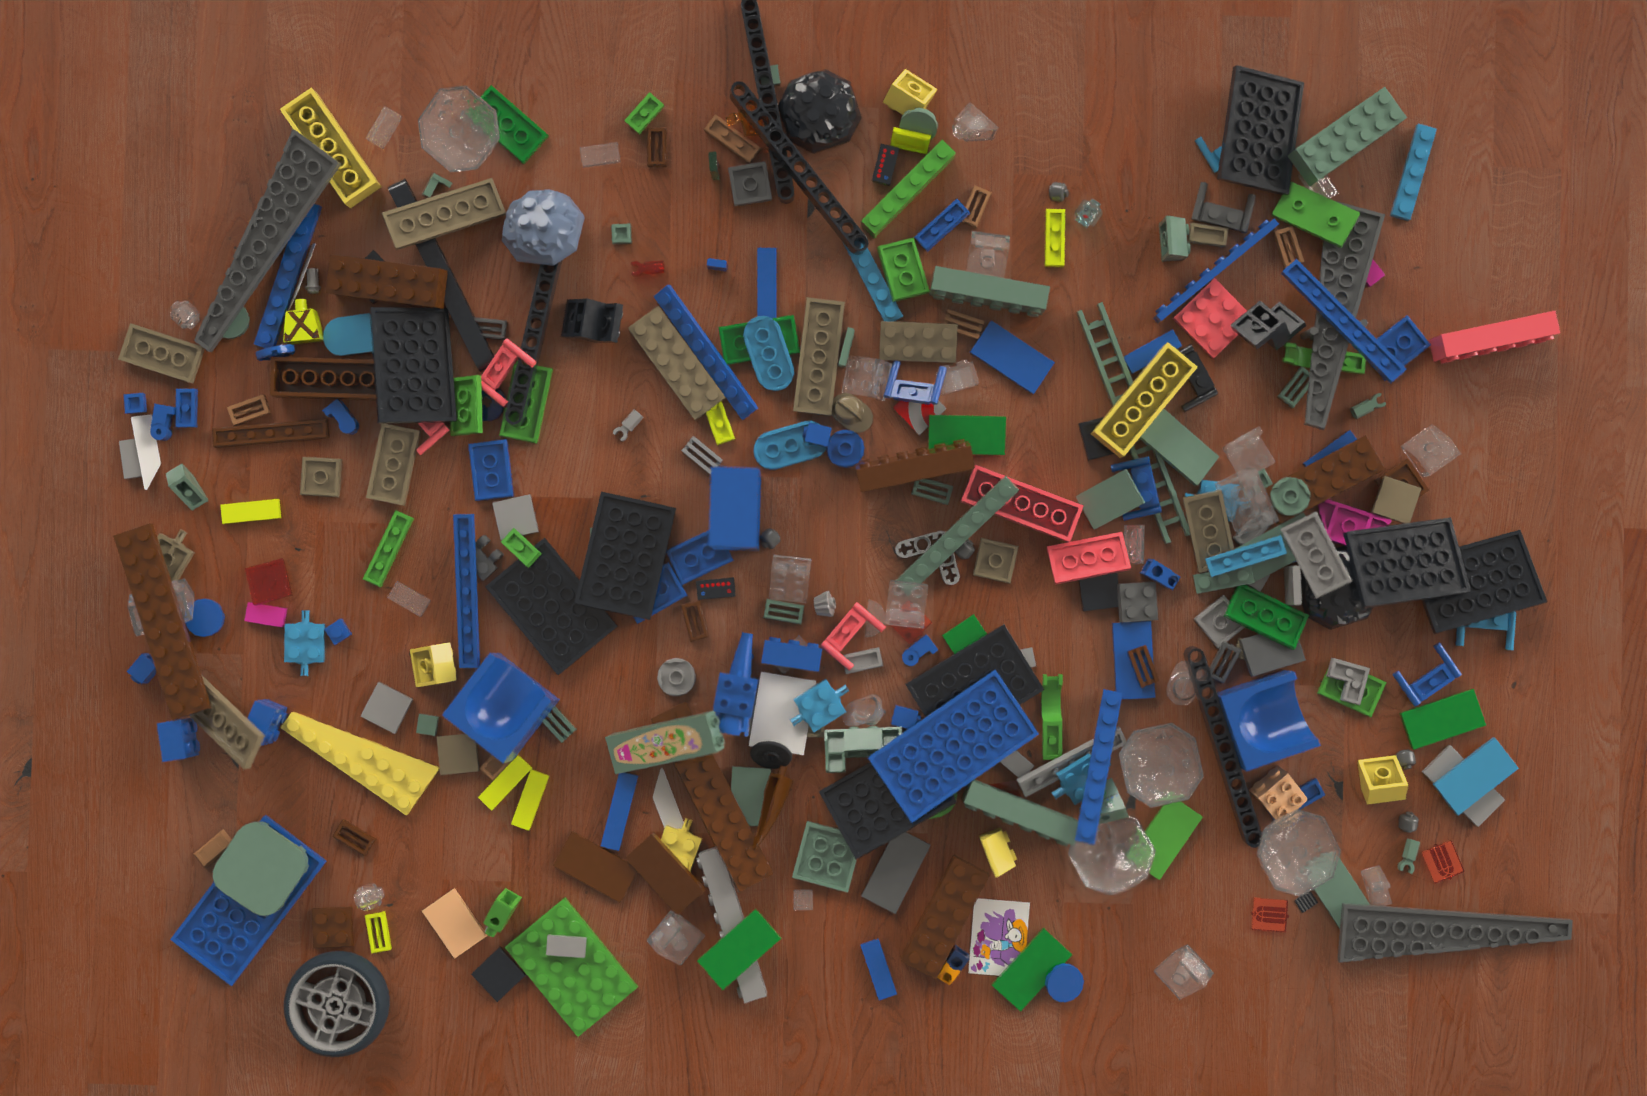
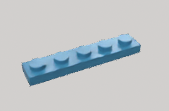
M1422 124L1416 125L1390 216L1406 221L1411 220L1436 134V128Z
M860 241L854 242L855 247L863 248V244ZM844 244L883 321H898L903 318L897 303L892 302L889 288L869 249L866 248L861 255H854Z

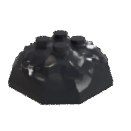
M827 69L811 72L789 81L778 103V108L790 141L813 154L850 142L862 118L850 81Z
M1346 546L1335 549L1352 582L1316 599L1300 569L1304 613L1309 615L1308 619L1329 630L1366 620L1374 608L1362 609Z

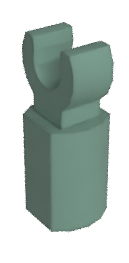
M1375 394L1371 397V400L1367 399L1351 407L1350 411L1353 417L1358 419L1374 411V408L1384 407L1386 402L1378 404L1376 401L1382 394Z
M1407 838L1402 854L1403 860L1399 862L1398 870L1403 871V867L1408 865V873L1412 874L1414 872L1413 861L1417 857L1420 846L1419 841Z

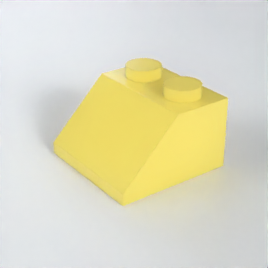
M905 69L891 85L883 103L888 105L890 109L896 110L903 115L907 110L911 111L915 110V108L926 109L937 89Z
M450 643L410 649L416 687L456 681V669Z
M1396 755L1358 760L1361 790L1367 804L1406 799L1408 783Z
M997 828L979 835L995 877L1015 867L1014 861L1017 858L1014 850H1009L1007 843L1010 840L1006 831L1002 832L1001 828Z

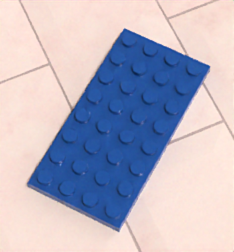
M993 670L867 758L912 823L1032 740L1039 733L997 671Z
M264 815L259 822L268 823L269 827L296 845L302 846L306 850L308 857V870L284 903L285 905L273 914L260 916L223 893L213 882L170 939L230 986L235 984L327 862L267 815Z

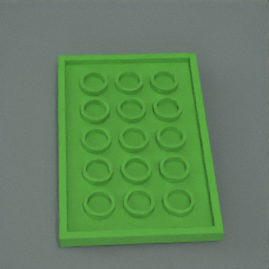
M566 897L505 946L506 950L577 1037L638 988V985ZM547 935L587 937L585 958L546 955Z

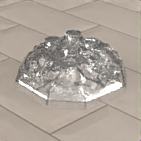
M468 86L439 89L418 119L421 148L450 172L479 169L491 155L500 139L496 110Z
M1173 723L1134 730L1119 752L1127 793L1149 807L1189 800L1204 777L1196 738Z
M1299 809L1280 816L1268 824L1262 831L1260 844L1257 849V856L1262 870L1268 876L1273 888L1300 897L1334 877L1341 853L1325 818Z
M1129 816L1098 824L1095 845L1075 841L1074 846H1070L1068 856L1086 888L1100 891L1106 895H1116L1136 887L1148 877L1156 850L1138 819Z

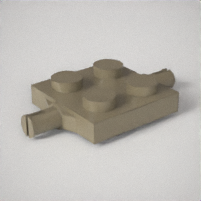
M180 529L175 539L169 538L162 533H159L157 536L173 586H176L195 554L194 551L188 549L182 543L187 534L182 529Z

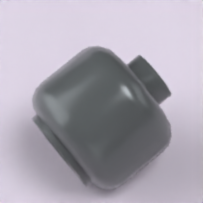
M1054 182L1049 188V196L1053 201L1063 202L1065 197L1069 195V190L1065 183Z
M768 528L760 535L761 545L764 548L774 549L781 541L780 535L774 529Z
M967 539L955 553L962 559H969L975 551V548L972 546L974 543Z
M1407 749L1396 753L1399 764L1404 770L1411 769V766L1416 764L1413 751Z
M1406 812V814L1399 816L1398 827L1404 832H1414L1417 830L1419 819L1414 813Z

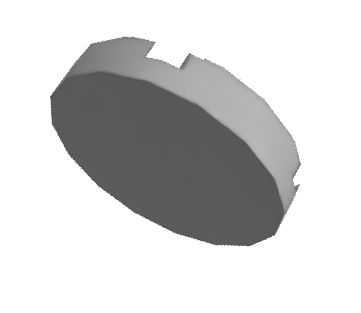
M681 658L667 660L658 670L657 676L660 688L671 696H681L689 692L694 686L696 679L693 666Z

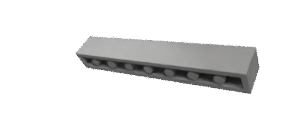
M716 847L700 851L699 857L696 859L699 869L703 868L705 876H702L705 888L709 887V902L711 906H715L716 913H714L716 924L721 926L722 931L719 933L720 937L723 938L744 919V915L734 883ZM757 960L736 978L739 987H737L738 996L740 999L743 998L744 1003L767 996V989Z

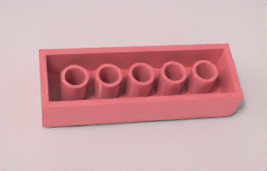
M1550 311L1441 334L1430 339L1429 343L1431 344L1433 361H1441V364H1445L1458 359L1464 360L1477 355L1483 356L1496 351L1502 352L1515 347L1521 348L1533 343H1544L1554 339L1553 336L1559 334L1560 329L1556 311Z
M975 465L960 502L973 507L1004 475ZM1007 477L1019 491L994 515L1064 542H1070L1083 505Z

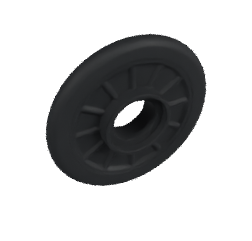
M762 741L755 744L750 751L752 760L765 768L779 769L780 765L786 767L792 760L791 751L778 742Z

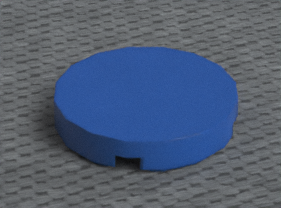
M293 344L273 346L259 350L255 354L259 361L271 360V357L293 355L295 347Z
M840 430L830 437L828 447L826 448L831 462L843 468L853 467L859 463L865 449L861 437L851 430Z
M199 599L189 605L184 618L190 632L196 636L207 637L220 631L224 625L225 615L222 607L216 601Z
M1062 963L1053 967V970L1046 976L1045 986L1047 992L1058 1002L1074 1000L1083 989V975L1072 964Z

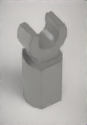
M633 409L622 422L623 425L614 429L613 434L616 435L619 431H622L623 437L620 440L622 442L625 441L628 437V432H632L644 417Z

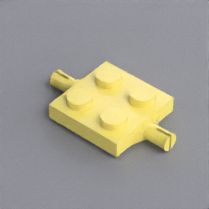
M685 818L682 828L666 825L661 841L691 872L703 838L695 836L689 831L693 820Z

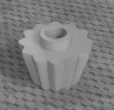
M830 591L814 597V608L817 615L834 616L836 601L830 594Z

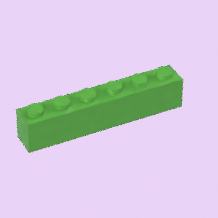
M941 140L861 221V226L875 239L955 158L956 152Z

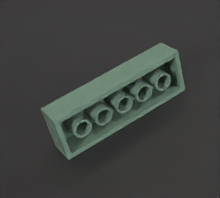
M1383 87L1300 145L1288 157L1309 187H1311L1399 125L1407 116L1386 87Z
M935 266L929 295L933 296V299L936 300L948 298L958 304H963V301L970 302L971 306L975 307L987 305L992 310L1004 308L1008 309L1010 313L1019 314L1021 311L1026 312L1028 316L1038 317L1046 310L1050 286Z
M975 779L966 785L961 798L966 808L973 811L981 809L984 815L991 818L999 816L1004 823L1012 826L1014 823H1017L1022 830L1030 833L1032 830H1035L1040 837L1048 840L1050 837H1053L1058 844L1066 847L1068 844L1074 846L1078 825L1077 819Z

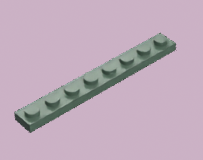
M1005 475L895 580V583L907 595H910L1010 500L1019 489Z

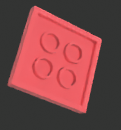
M1214 278L1173 320L1211 359H1214L1238 336L1232 330L1231 324L1247 312V310Z

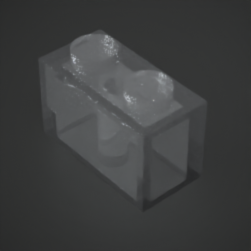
M959 361L956 363L957 366L951 368L949 365L943 366L947 368L940 392L941 396L978 386L979 381L973 361Z

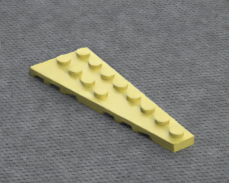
M291 712L281 726V729L406 816L440 770L438 766L389 749L365 738L352 735L328 724H323L296 712Z

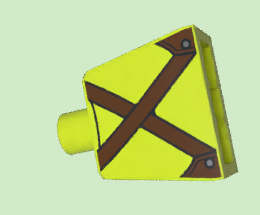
M296 299L295 310L286 311L283 340L286 344L323 341V329L318 312L314 309H307L306 299Z

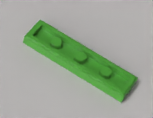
M395 510L363 580L382 587L414 520L413 517Z

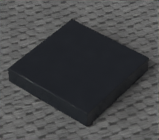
M1104 417L1078 424L1087 461L1114 454L1091 435V432Z
M1117 573L1079 580L1083 611L1118 607L1117 584L1119 583Z
M500 946L471 975L498 1002L526 976V973Z

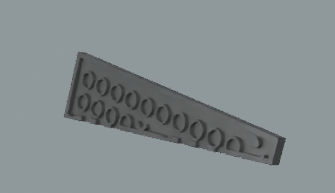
M295 129L292 130L283 149L284 153L275 166L276 170L272 179H269L266 185L268 187L264 196L258 202L257 209L254 211L233 256L234 260L230 268L227 269L226 277L217 290L218 294L214 302L211 303L208 313L194 339L196 343L208 352H213L341 165L340 162Z
M1338 202L1360 212V216L1342 248L1323 240L1319 282L1356 318L1385 214ZM1316 310L1314 327L1317 328L1318 332L1313 335L1304 425L1324 430L1349 342Z
M1342 903L1337 961L1351 962L1370 958L1381 959L1390 956L1401 957L1402 955L1411 954L1421 955L1424 953L1432 954L1480 949L1481 947L1492 948L1502 945L1513 946L1522 943L1533 944L1571 940L1573 920Z

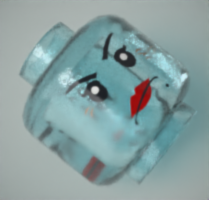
M1093 198L1090 201L1082 200L1074 212L1075 220L1086 228L1095 226L1103 214L1102 209L1099 208L1101 204Z

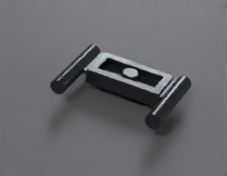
M1191 344L1179 350V352L1197 366V369L1188 378L1197 397L1181 406L1184 412L1218 395L1211 377Z

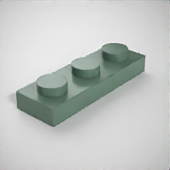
M1252 565L1211 577L1209 572L1193 575L1197 594L1255 583Z

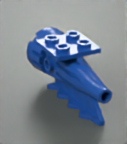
M742 632L729 674L721 672L719 674L713 711H715L719 719L721 733L740 736L741 732H745L744 736H749V723L752 717L758 679L750 678L752 659H754L752 653L753 634Z

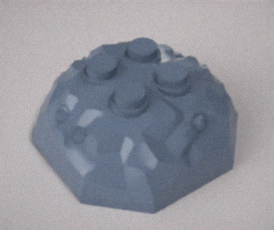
M550 189L531 190L510 204L503 225L502 242L518 262L554 266L577 250L585 216L570 196Z

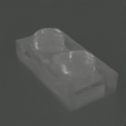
M1124 525V541L1130 564H1144L1145 525Z

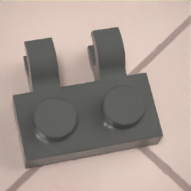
M486 535L481 536L475 543L476 572L482 581H485L498 569L495 563L504 555L500 549L493 551L489 557L482 551L491 541Z

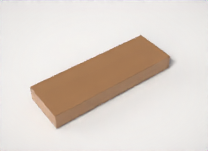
M716 114L704 128L705 132L749 164L752 163L761 151V147Z

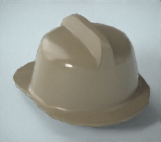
M842 393L833 399L832 416L848 430L861 433L871 426L873 422L872 411L857 397L849 393Z

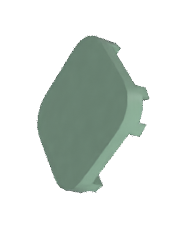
M263 821L244 825L236 833L214 867L213 880L223 893L253 913L260 916H268L279 911L285 905L284 903L304 873L307 872L309 865L306 850L302 846L296 845Z

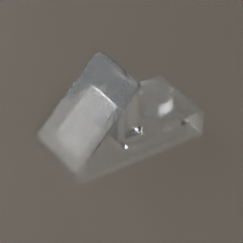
M1376 866L1362 870L1361 874L1370 904L1377 906L1392 904L1388 891L1391 886L1381 867Z

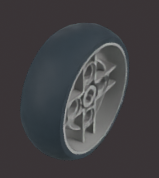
M346 951L326 952L306 961L292 976L284 996V1016L291 1034L303 1047L325 1057H344L357 1053L369 1046L381 1033L390 1007L389 990L380 971L366 958ZM338 967L335 975L321 979L316 985L306 982L314 972L321 968ZM357 975L367 984L373 998V1003L366 1001L364 990L356 981ZM340 981H343V982L346 983V985H347V989H346V990H345V989H342V988L340 987V985H339V982H340ZM315 994H319L322 997V1002H318L315 999ZM301 1005L307 1006L310 1019L318 1027L317 1032L307 1023ZM352 1006H356L359 1009V1014L353 1013ZM328 1018L334 1021V1026H330L327 1023ZM358 1023L368 1026L361 1035L354 1039L336 1041L338 1033L349 1031Z

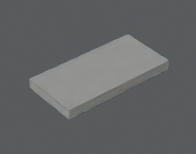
M1317 512L1280 529L1316 599L1352 582Z
M1447 745L1422 773L1434 783L1463 761L1464 758L1451 745ZM1493 788L1462 813L1475 826L1479 827L1505 799Z

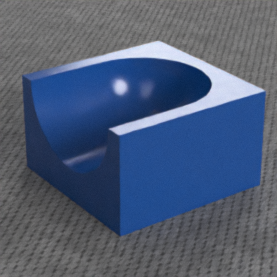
M711 467L709 547H713V550L759 551L761 473L759 468Z
M489 653L442 716L502 763H506L515 759L560 699L501 653Z
M1280 670L1217 692L1242 770L1249 771L1321 746L1318 738L1309 729L1299 707L1295 692V680L1297 679L1295 671Z

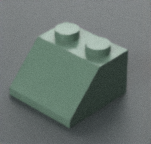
M1166 216L1159 223L1162 262L1185 260L1191 252L1190 243H1187L1189 225L1186 224L1185 218Z

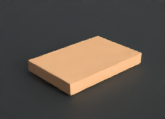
M455 888L422 910L454 959L487 936Z

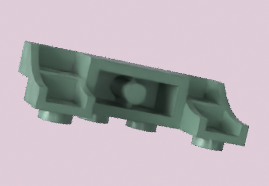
M869 726L868 728L849 727L848 729L824 730L826 773L846 772L845 758L870 756L902 734V727L879 728L877 726Z

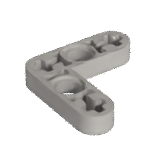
M937 531L901 541L896 545L895 552L901 558L925 553L931 547V541L928 537L932 536V540L938 538V534L942 536L945 532ZM925 539L928 546L925 550H920L917 547L918 540ZM910 541H914L916 553H912L913 549L908 550L906 555H903V552L899 553L898 549L901 548V544L908 547L911 546ZM953 553L949 563H942L939 566L942 579L948 585L956 584L960 578ZM954 565V568H950L951 573L956 574L953 582L950 579L946 580L945 576L948 575V570L943 571V566Z

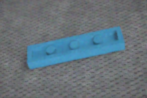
M1280 535L1206 558L1205 561L1210 576L1214 577L1285 555L1287 552Z

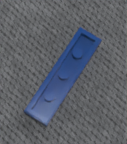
M757 248V317L777 318L776 248Z
M626 772L619 773L601 847L620 850L638 775Z

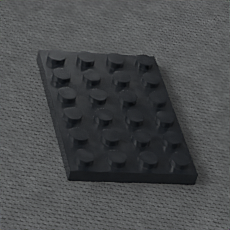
M1239 65L1233 67L1217 180L1280 195L1289 194L1293 163L1288 155L1296 147L1304 82Z
M371 307L369 310L378 424L456 422L448 309Z
M601 492L574 603L651 620L676 508Z
M1451 517L1343 533L1362 609L1465 594L1471 591Z
M1521 530L1460 546L1459 549L1471 591L1465 594L1422 600L1434 634L1548 602Z
M543 538L534 546L542 554L529 568L518 559L485 587L556 674L560 675L615 630L618 625L605 610L574 603L580 579L549 541Z
M1002 624L905 683L925 717L993 670L997 671L1019 705L1044 690L1005 624Z
M871 762L819 791L856 860L958 803L954 795H951L911 823Z

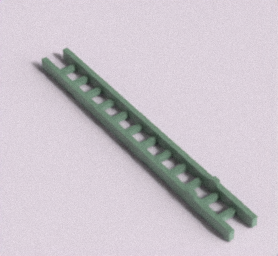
M1103 302L1097 304L1102 318L1101 321L1097 320L1088 325L1082 310L1077 311L1076 314L1113 407L1123 394L1115 397L1111 383L1125 378L1129 388L1133 380ZM1104 325L1109 338L1095 343L1090 330ZM1111 343L1116 356L1101 361L1097 348ZM1118 361L1123 374L1108 379L1104 365ZM1133 445L1129 450L1132 460L1139 459L1138 454L1149 451L1151 448L1146 446L1136 450ZM1153 451L1157 463L1152 464L1151 468L1153 470L1159 467L1164 480L1156 483V488L1166 485L1170 495V499L1160 502V506L1163 507L1173 503L1177 513L1176 517L1166 521L1162 520L1160 513L1153 514L1163 541L1167 544L1171 541L1165 526L1180 521L1185 536L1190 535V531L1164 461Z

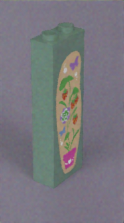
M715 711L615 732L605 737L615 774L713 754L725 748L724 737L720 733L719 719Z

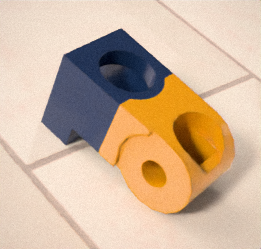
M954 945L937 978L947 985H951L969 961V953Z

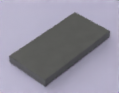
M907 832L889 841L861 896L896 914L931 845Z

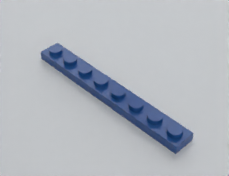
M314 204L287 243L254 345L269 348L277 344L285 320V313L288 311L322 209L320 205Z
M1274 218L1270 222L1265 220L1258 226L1260 230L1256 234L1253 232L1248 234L1243 239L1245 243L1241 246L1237 243L1229 250L1230 255L1228 257H1220L1214 262L1216 266L1212 270L1207 268L1199 275L1201 277L1200 280L1197 282L1192 280L1186 285V291L1183 294L1178 292L1170 299L1172 303L1167 307L1163 304L1155 311L1157 315L1153 318L1157 324L1279 225Z
M1297 259L1282 271L1281 274L1390 384L1406 370Z
M670 284L666 285L653 297L742 420L746 419L758 409V406Z
M454 514L459 668H479L474 514Z
M1103 689L1075 836L1076 842L1095 845L1123 694L1120 692Z

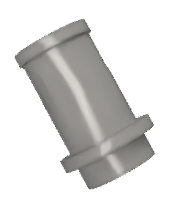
M310 268L306 270L307 286H305L307 293L317 294L321 289V286H319L318 269Z

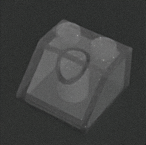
M970 102L954 119L952 126L953 134L958 139H963L966 142L993 140L999 128Z
M972 231L966 271L1004 278L1010 248V236Z
M1433 424L1401 445V448L1422 477L1431 476L1461 455L1451 438Z
M670 910L646 941L657 954L681 966L705 935L684 917Z
M1188 944L1175 950L1154 970L1155 974L1179 1000L1205 988L1214 973Z

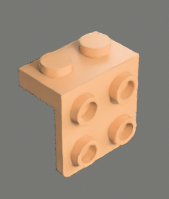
M1278 765L1249 789L1250 793L1264 805L1278 823L1286 820L1307 801V797L1291 776Z

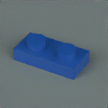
M176 389V427L197 428L198 390Z

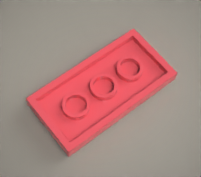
M1122 532L1047 546L1046 548L1055 585L1131 569Z

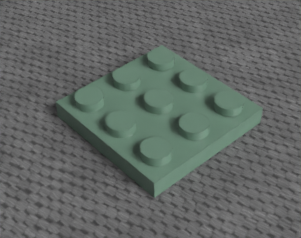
M807 821L792 878L848 892L856 859L840 830Z

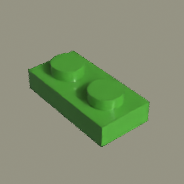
M649 92L624 121L640 135L664 108V104Z
M515 528L501 541L528 568L542 554Z

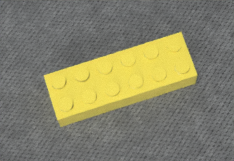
M312 87L280 109L293 129L341 163L329 182L344 204L349 208H352L381 188L371 170Z
M1167 342L1091 432V435L1119 458L1124 457L1197 369V366Z

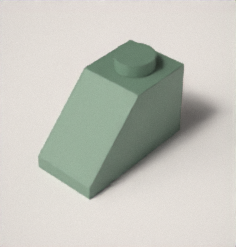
M183 464L166 473L168 486L191 510L208 501L194 475Z

